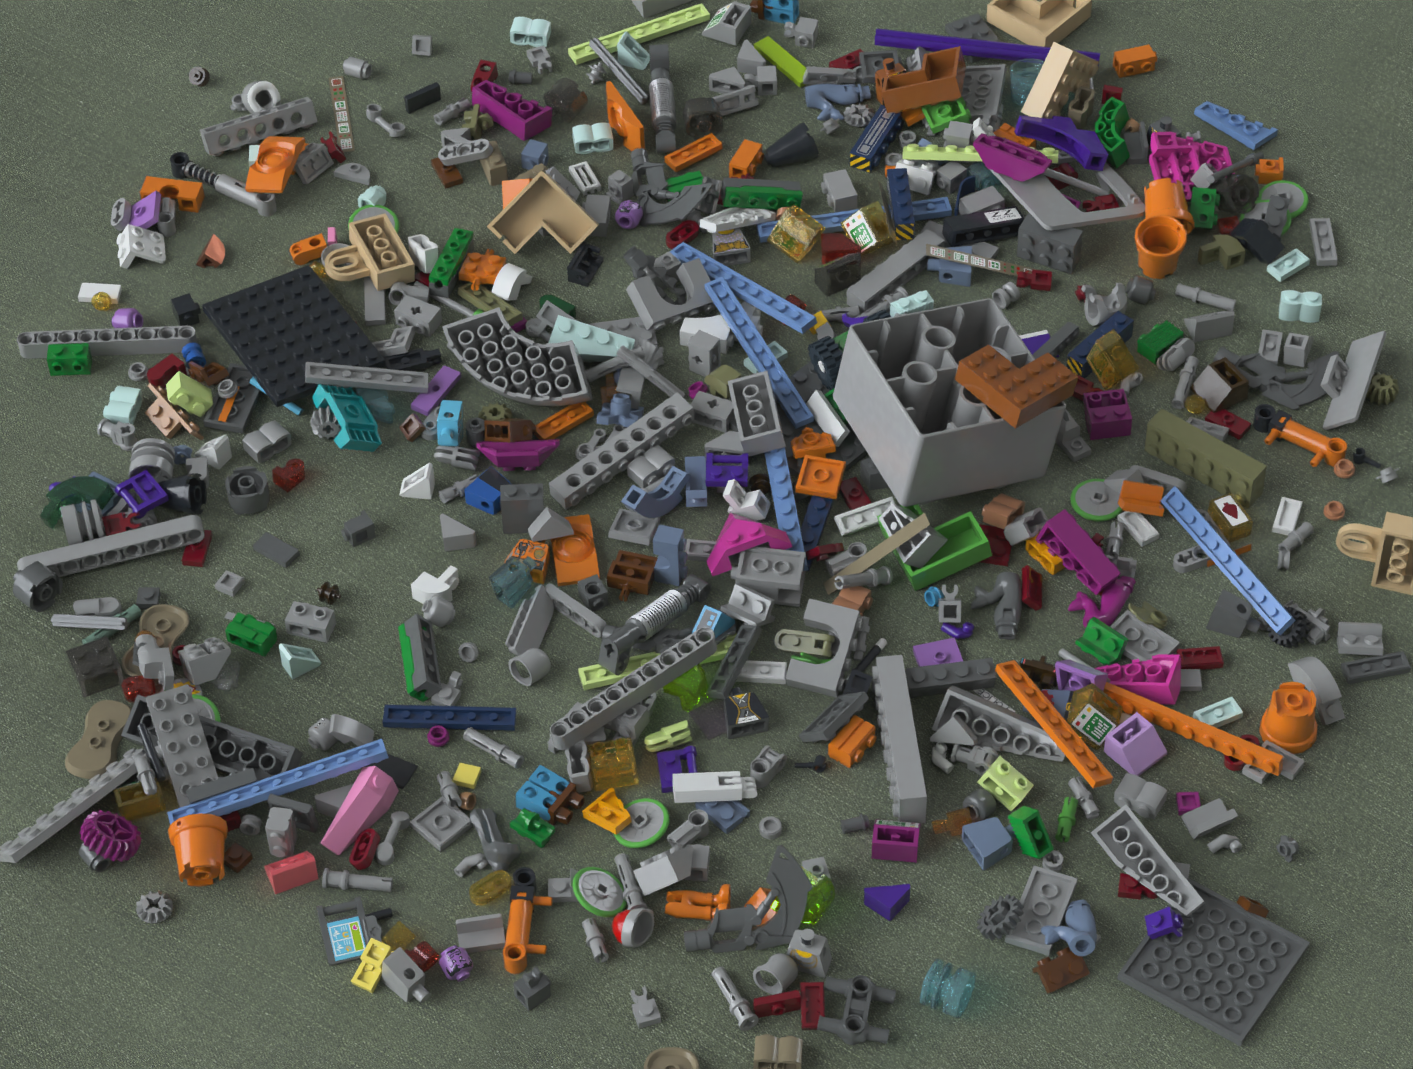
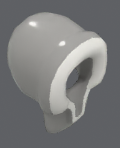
M254 81L243 89L241 95L242 102L251 114L281 105L280 93L268 81ZM277 118L274 121L273 125H279L281 122V118Z

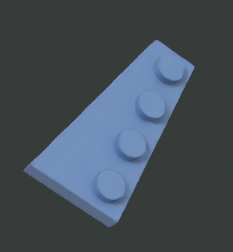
M1208 101L1196 107L1194 115L1203 121H1206L1253 150L1277 136L1278 129L1273 127L1267 129L1263 127V123L1255 121V123L1245 120V116L1229 114L1228 109Z

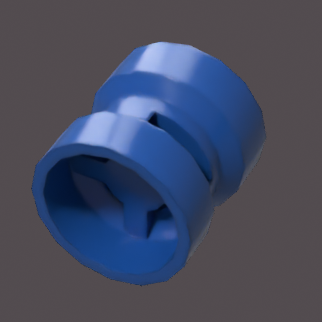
M188 343L182 348V355L188 369H190L188 363L191 361L202 367L206 365L205 356L198 343Z

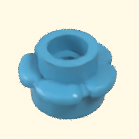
M931 586L925 591L924 598L929 606L933 607L936 605L938 607L939 598H944V595L940 589Z

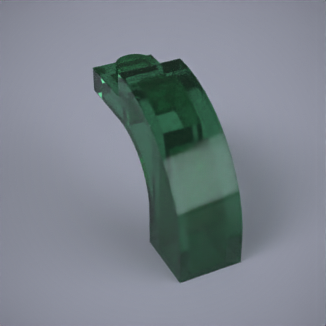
M89 476L70 478L59 483L47 493L46 498L49 504L43 508L40 517L46 526L53 529L62 517L60 507L71 504L76 505L82 502L91 504L90 500L96 499L99 508L103 510L115 493L107 482Z

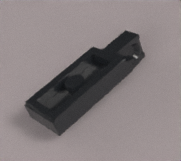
M420 348L384 358L386 369L416 371L442 362L439 348L430 351Z

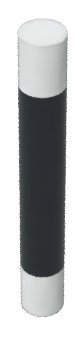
M880 638L856 666L855 670L863 673L887 645V641L884 638ZM849 676L845 679V685L847 684Z

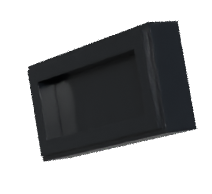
M435 82L404 96L405 109L408 114L441 100L440 85Z

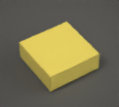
M459 763L453 782L458 786L475 789L481 774V767Z

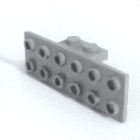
M1385 331L1353 341L1345 363L1338 355L1330 357L1320 385L1332 398L1323 424L1324 430L1337 428L1358 420L1387 335Z
M186 684L146 697L148 709L158 737V746L154 748L158 758H162L164 764L162 769L166 776L165 781L169 780V783L173 785L180 808L190 805L186 793L189 787L199 786L203 782H211L218 778L190 687Z

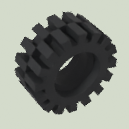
M1284 606L1296 620L1292 631L1288 635L1283 633L1280 636L1272 627H1267V631L1271 632L1268 635L1272 638L1273 642L1285 648H1292V646L1296 648L1299 646L1298 643L1303 644L1305 642L1302 639L1303 637H1308V634L1305 632L1310 631V627L1306 626L1310 623L1306 619L1307 616L1292 607L1288 606L1287 608Z

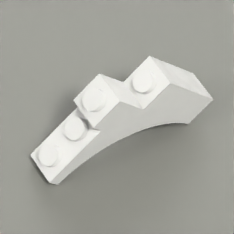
M744 301L741 306L760 335H762L763 325H760L761 310ZM722 315L706 318L685 317L680 329V345L687 346L690 337L694 336L698 330L720 338V353L727 354L728 348L733 346L734 340L738 341Z

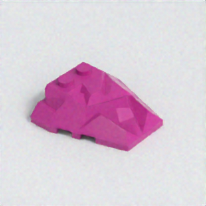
M1153 132L1151 134L1150 146L1152 153L1149 156V163L1154 180L1171 178V183L1176 184V179L1180 180L1183 183L1186 202L1191 200L1192 188L1197 187L1190 179L1203 163L1211 164L1217 171L1232 165L1226 146L1208 141L1203 143L1195 142L1193 137L1189 136L1186 139L1176 137L1174 132ZM1235 172L1224 177L1221 182L1210 189L1218 190L1237 181Z

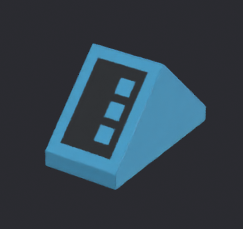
M704 605L692 633L702 627H708L714 631L716 639L735 624V620L721 611Z

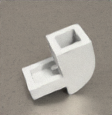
M508 263L499 271L492 293L507 301L517 300L521 285L530 284L533 276L526 274L527 271L525 269Z
M733 479L728 481L723 493L724 499L730 505L727 511L729 514L731 512L754 521L766 518L771 503L760 490L746 493L740 484Z
M450 565L438 579L424 571L411 584L413 599L424 604L426 600L439 596L451 602L453 600L452 590L459 583L458 569Z

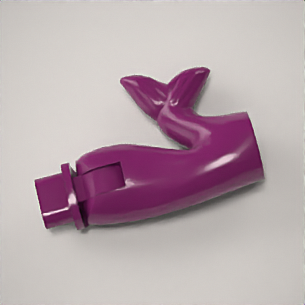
M1121 576L1120 579H1116L1114 583L1104 589L1101 596L1100 610H1098L1092 599L1085 593L1078 591L1076 594L1077 599L1071 602L1068 611L1085 609L1083 618L1085 628L1090 618L1093 617L1110 626L1133 592V586L1136 581L1128 576Z

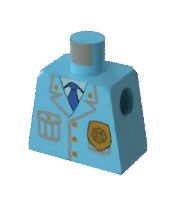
M442 400L437 418L438 445L459 446L463 438V401ZM449 413L454 415L453 417L448 418Z

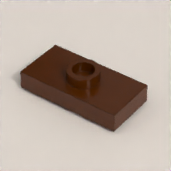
M439 157L431 159V165L445 189L463 183V178L455 164L446 166Z

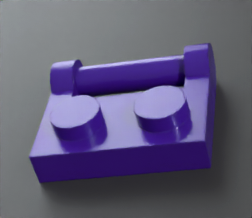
M742 453V455L706 454V487H726L728 481L733 479L741 487H748V453ZM713 463H740L742 466L713 465Z
M147 469L118 484L115 488L117 495L123 497L132 508V513L139 512L140 515L135 516L138 519L144 517L148 511L169 500L168 495ZM133 488L144 502L138 504L129 493V490Z
M687 746L681 750L657 752L662 793L673 792V774L682 773L680 760H687L689 773H698L695 758L697 756L696 747Z

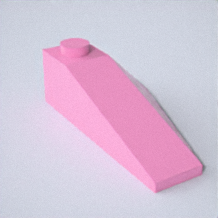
M376 766L363 767L320 844L336 855L344 852L357 840L362 831L370 828L389 810L399 792L393 778Z

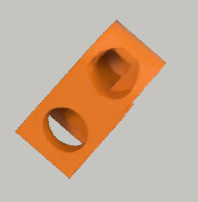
M321 233L294 243L290 247V253L295 264L304 265L311 260L320 258L327 244Z

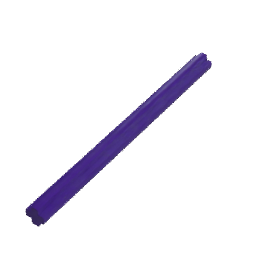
M876 28L874 41L875 45L914 50L920 46L926 51L932 52L961 46L963 55L1044 64L1051 47ZM1075 50L1098 62L1100 60V53Z

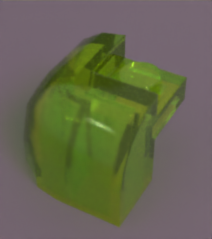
M699 663L665 685L663 691L664 693L680 697L682 710L691 712L694 705L699 703L700 696L708 698L706 691L709 686L706 672Z
M801 866L812 884V889L807 894V903L801 923H812V925H815L832 905L836 895L835 888L831 880L824 873L818 878ZM778 896L771 906L776 912L781 905Z

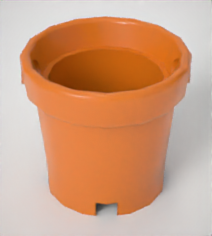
M1171 178L1157 179L1150 182L1148 189L1146 186L1144 187L1145 218L1157 214L1168 215L1184 225L1187 235L1191 233L1194 229V220L1188 210L1183 183L1177 179V184L1171 183Z
M1158 214L1149 216L1139 223L1135 230V244L1138 251V266L1143 269L1144 275L1153 279H1163L1165 275L1169 273L1172 275L1175 272L1179 256L1187 242V232L1184 225L1171 216Z
M1286 682L1282 683L1278 690L1273 691L1269 707L1266 709L1260 722L1259 732L1264 742L1268 740L1292 754L1302 753L1312 747L1317 739L1318 731L1315 719L1316 697L1312 690L1309 692L1304 689L1305 685L1302 683Z
M199 813L178 818L171 823L168 834L171 845L175 849L180 881L183 883L184 878L189 886L201 887L214 884L213 878L218 876L219 881L222 880L225 876L224 841L228 836L226 821L213 814Z

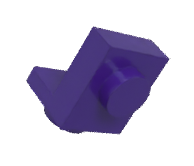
M1170 907L1145 916L1147 933L1152 940L1174 932L1178 937L1183 936V919L1179 913L1176 914Z

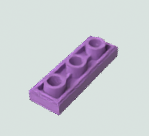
M443 366L428 383V392L420 393L411 403V409L428 416L460 380L461 372Z

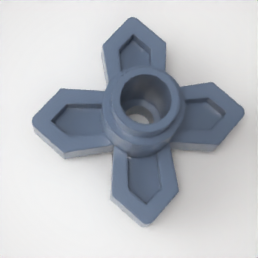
M617 393L613 395L611 403H603L602 412H598L596 423L629 427L643 417L644 407H638V409L631 408L630 396L624 393Z

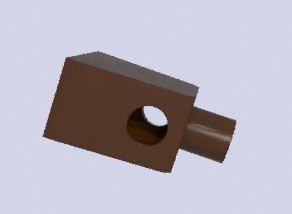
M530 419L484 420L485 441L510 443L528 441L532 439V434L536 432V426ZM508 427V433L504 434L502 428Z

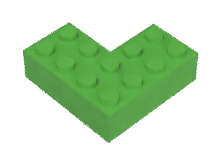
M918 504L904 507L911 510L918 517L923 514ZM971 511L934 528L948 540L922 568L904 564L897 550H893L895 557L915 591L992 556L989 541ZM879 515L877 516L879 526L885 539H887L889 536L879 520L881 516Z

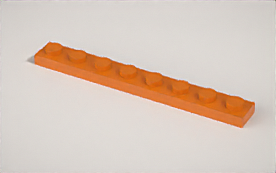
M1012 660L997 664L995 672L1091 787L1097 788L1111 784L1113 776L1018 663Z

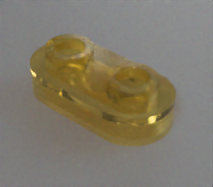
M497 870L472 884L469 888L471 902L479 906L486 905L509 891L511 888L509 873Z

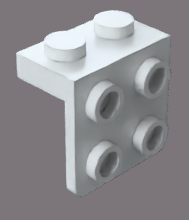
M901 159L897 162L895 169L907 168L910 190L929 195L934 175L937 174V170L942 166H939L938 162L927 160L926 162L923 160Z
M127 224L124 231L117 237V244L119 245L118 258H120V267L128 269L135 256L158 263H164L166 260L164 236L158 232Z

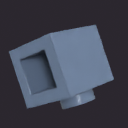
M530 139L521 153L522 168L530 170L540 163L545 166L548 163V144Z

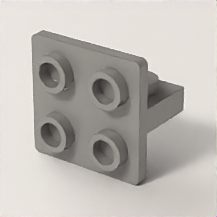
M740 583L734 585L729 603L722 605L720 608L721 611L725 612L732 619L744 621V625L761 626L775 620V617L770 615L775 600Z

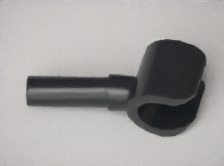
M1358 447L1356 448V453H1353V460L1356 464L1365 462L1380 469L1382 464L1366 457L1363 448Z
M818 755L814 762L795 763V768H812L815 772L822 773L827 766V763H825L826 757Z

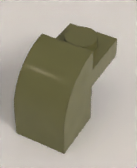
M1214 235L1211 243L1199 246L1198 262L1204 265L1219 260L1224 268L1228 270L1244 265L1246 250L1232 236Z
M721 365L707 375L704 382L710 386V394L728 399L731 396L728 381L741 378V374L728 365Z

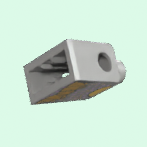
M740 228L712 233L714 260L725 266L751 262L750 246Z

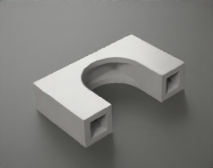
M699 258L683 263L676 271L686 291L687 301L685 304L674 305L666 302L659 295L649 275L632 281L627 287L626 291L647 331L651 329L660 330L668 323L673 325L679 323L685 317L693 318L699 312L705 311V313H708L716 308L705 290V283L711 280Z
M809 599L803 617L805 626L833 633L840 641L839 650L833 659L823 664H812L791 659L785 680L787 686L837 698L839 691L842 692L845 686V679L843 677L845 671L850 669L851 659L849 657L851 651L856 649L857 639L855 637L857 631L862 629L863 619L859 610Z

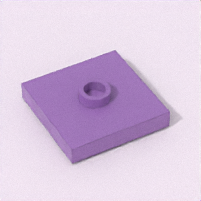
M157 190L132 205L130 225L147 229L158 222L161 194Z
M955 637L913 646V653L918 667L963 661Z

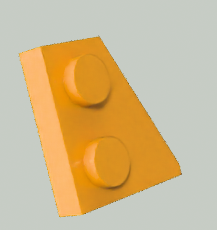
M612 787L582 811L583 818L616 835L631 823L629 812L624 808L621 799L617 798Z

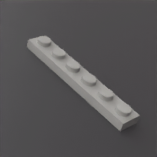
M306 362L305 383L427 393L428 373Z

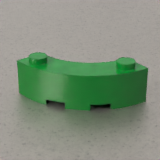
M1111 97L1099 111L1100 116L1095 123V132L1108 153L1107 161L1115 168H1118L1130 157L1126 142L1120 137V133L1130 117L1125 103Z

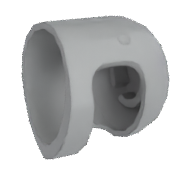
M531 648L525 653L513 657L508 663L513 678L525 686H530L546 676L551 668L549 657L543 650L538 648ZM516 661L523 663L530 677L523 678L520 676L516 668Z
M783 953L772 955L766 964L758 966L753 971V979L756 985L761 990L772 995L783 993L795 981L798 975V967L795 961ZM760 971L770 972L776 977L778 982L773 986L766 985L761 978Z

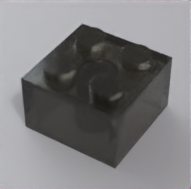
M107 636L66 651L69 667L83 698L125 683L121 666Z

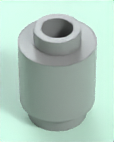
M350 56L344 61L343 70L346 75L367 79L371 75L372 65L368 61Z

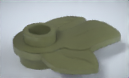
M1144 601L1142 608L1134 606L1129 602V610L1140 621L1153 625L1158 629H1164L1167 626V616L1148 602Z

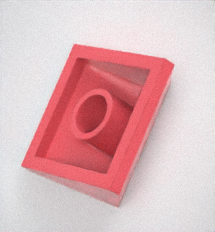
M308 851L264 866L275 894L319 879L315 858Z

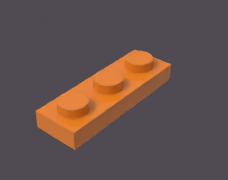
M710 133L664 156L665 163L676 173L722 150L723 147L722 143Z
M586 402L569 405L535 425L536 432L534 435L539 440H554L593 417L594 410Z

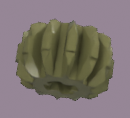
M1375 372L1365 398L1370 399V403L1377 402L1378 406L1381 403L1386 406L1389 402L1394 403L1399 394L1398 380L1393 379L1392 375H1385V372L1383 374Z
M489 402L488 407L482 406V410L478 415V418L483 420L513 418L511 409L507 408L506 404L500 405L498 402L494 405ZM508 427L502 428V432H508Z

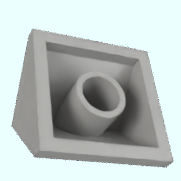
M1219 311L1184 318V323L1193 342L1232 335L1235 314L1234 311Z

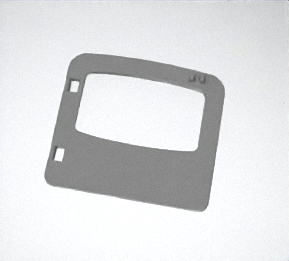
M1064 151L1058 152V163L1077 161ZM1106 163L1103 171H1093L1110 186L1126 207L1082 212L1066 199L1043 174L1022 182L991 170L1046 230H1059L1142 217L1145 214L1144 203L1130 186Z

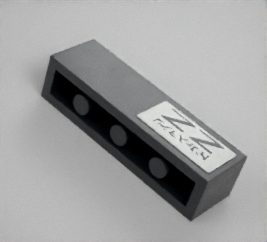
M1017 206L944 218L942 234L951 247L1018 236L1019 227L1025 218Z

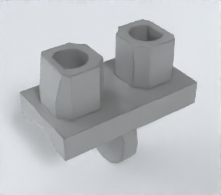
M1299 607L1296 608V610L1307 616L1306 619L1309 620L1310 624L1306 625L1310 627L1307 637L1309 642L1317 645L1322 639L1327 641L1330 638V634H1328L1330 626L1327 625L1329 620L1324 617V609L1319 608L1316 612L1309 609L1306 612Z

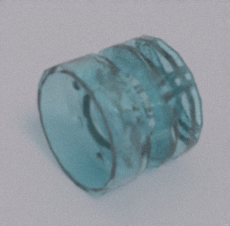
M1023 59L1010 66L1011 100L1014 103L1024 106L1044 61L1039 59Z
M937 958L924 978L920 994V1004L928 1006L931 1003V1009L936 1010L943 1002L942 1012L956 1019L960 1018L972 995L976 973L960 967L953 975V964L948 962L945 965L944 960Z

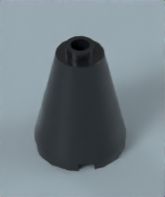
M804 122L798 124L765 150L766 154H764L766 163L777 167L818 158L819 152L813 137L806 133V131H809L807 125Z
M192 473L157 482L169 499L167 502L159 505V507L192 515L201 514L204 510L201 509L202 504H206L207 501L206 483L199 478L201 474Z

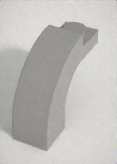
M1308 656L1288 663L1293 682L1302 683L1309 692L1310 690L1314 692L1316 707L1322 725H1328L1345 718L1339 700L1342 695L1328 668L1319 659Z

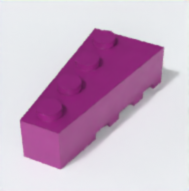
M488 80L472 87V106L480 104V111L482 113H488L495 122L521 140L526 141L551 127V107L546 106L544 108L539 106V102L525 100L521 94L509 93L507 88Z
M1066 509L1048 520L1035 539L1039 544L1044 542L1049 547L1048 552L1052 556L1058 555L1063 560L1064 567L1068 570L1076 571L1077 578L1095 595L1114 583L1121 574L1116 564L1105 556L1102 548L1092 541L1089 533L1079 526L1075 517L1069 514Z

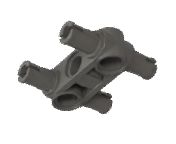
M864 975L848 978V980L827 976L824 991L844 994V997H846L844 1014L841 1019L820 1015L817 1030L837 1034L839 1038H842L849 1045H856L859 1042L863 1043L866 1040L887 1044L889 1029L869 1026L867 1018L870 1002L874 1000L893 1004L896 990L875 986L876 984Z

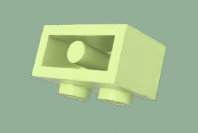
M179 371L166 384L168 400L172 404L186 409L190 414H195L201 418L213 405L211 389Z
M1001 756L991 764L977 781L978 784L991 793L1010 811L1024 799L1034 786Z

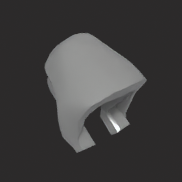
M1117 282L1116 287L1112 289L1111 294L1108 296L1097 295L1095 288L1091 285L1082 286L1081 290L1086 293L1085 316L1088 323L1092 326L1102 325L1117 311L1125 314L1127 296L1125 286L1122 283Z

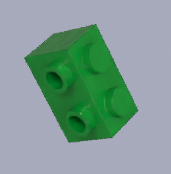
M1192 188L1190 213L1193 216L1194 228L1212 230V226L1217 225L1218 214H1214V208L1219 206L1220 194H1216V189Z
M89 343L48 345L46 360L50 376L91 375L92 356Z

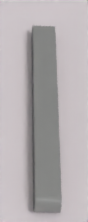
M192 326L23 332L17 337L20 355L27 359L47 358L49 344L89 343L91 356L182 353V348L186 344L198 343L196 331Z
M189 515L25 556L18 560L17 568L18 571L23 570L33 562L39 561L58 575V577L198 543L204 538L202 520L197 515Z
M708 627L698 629L553 723L550 727V733L555 748L559 750L570 748L713 655L717 650L714 631Z

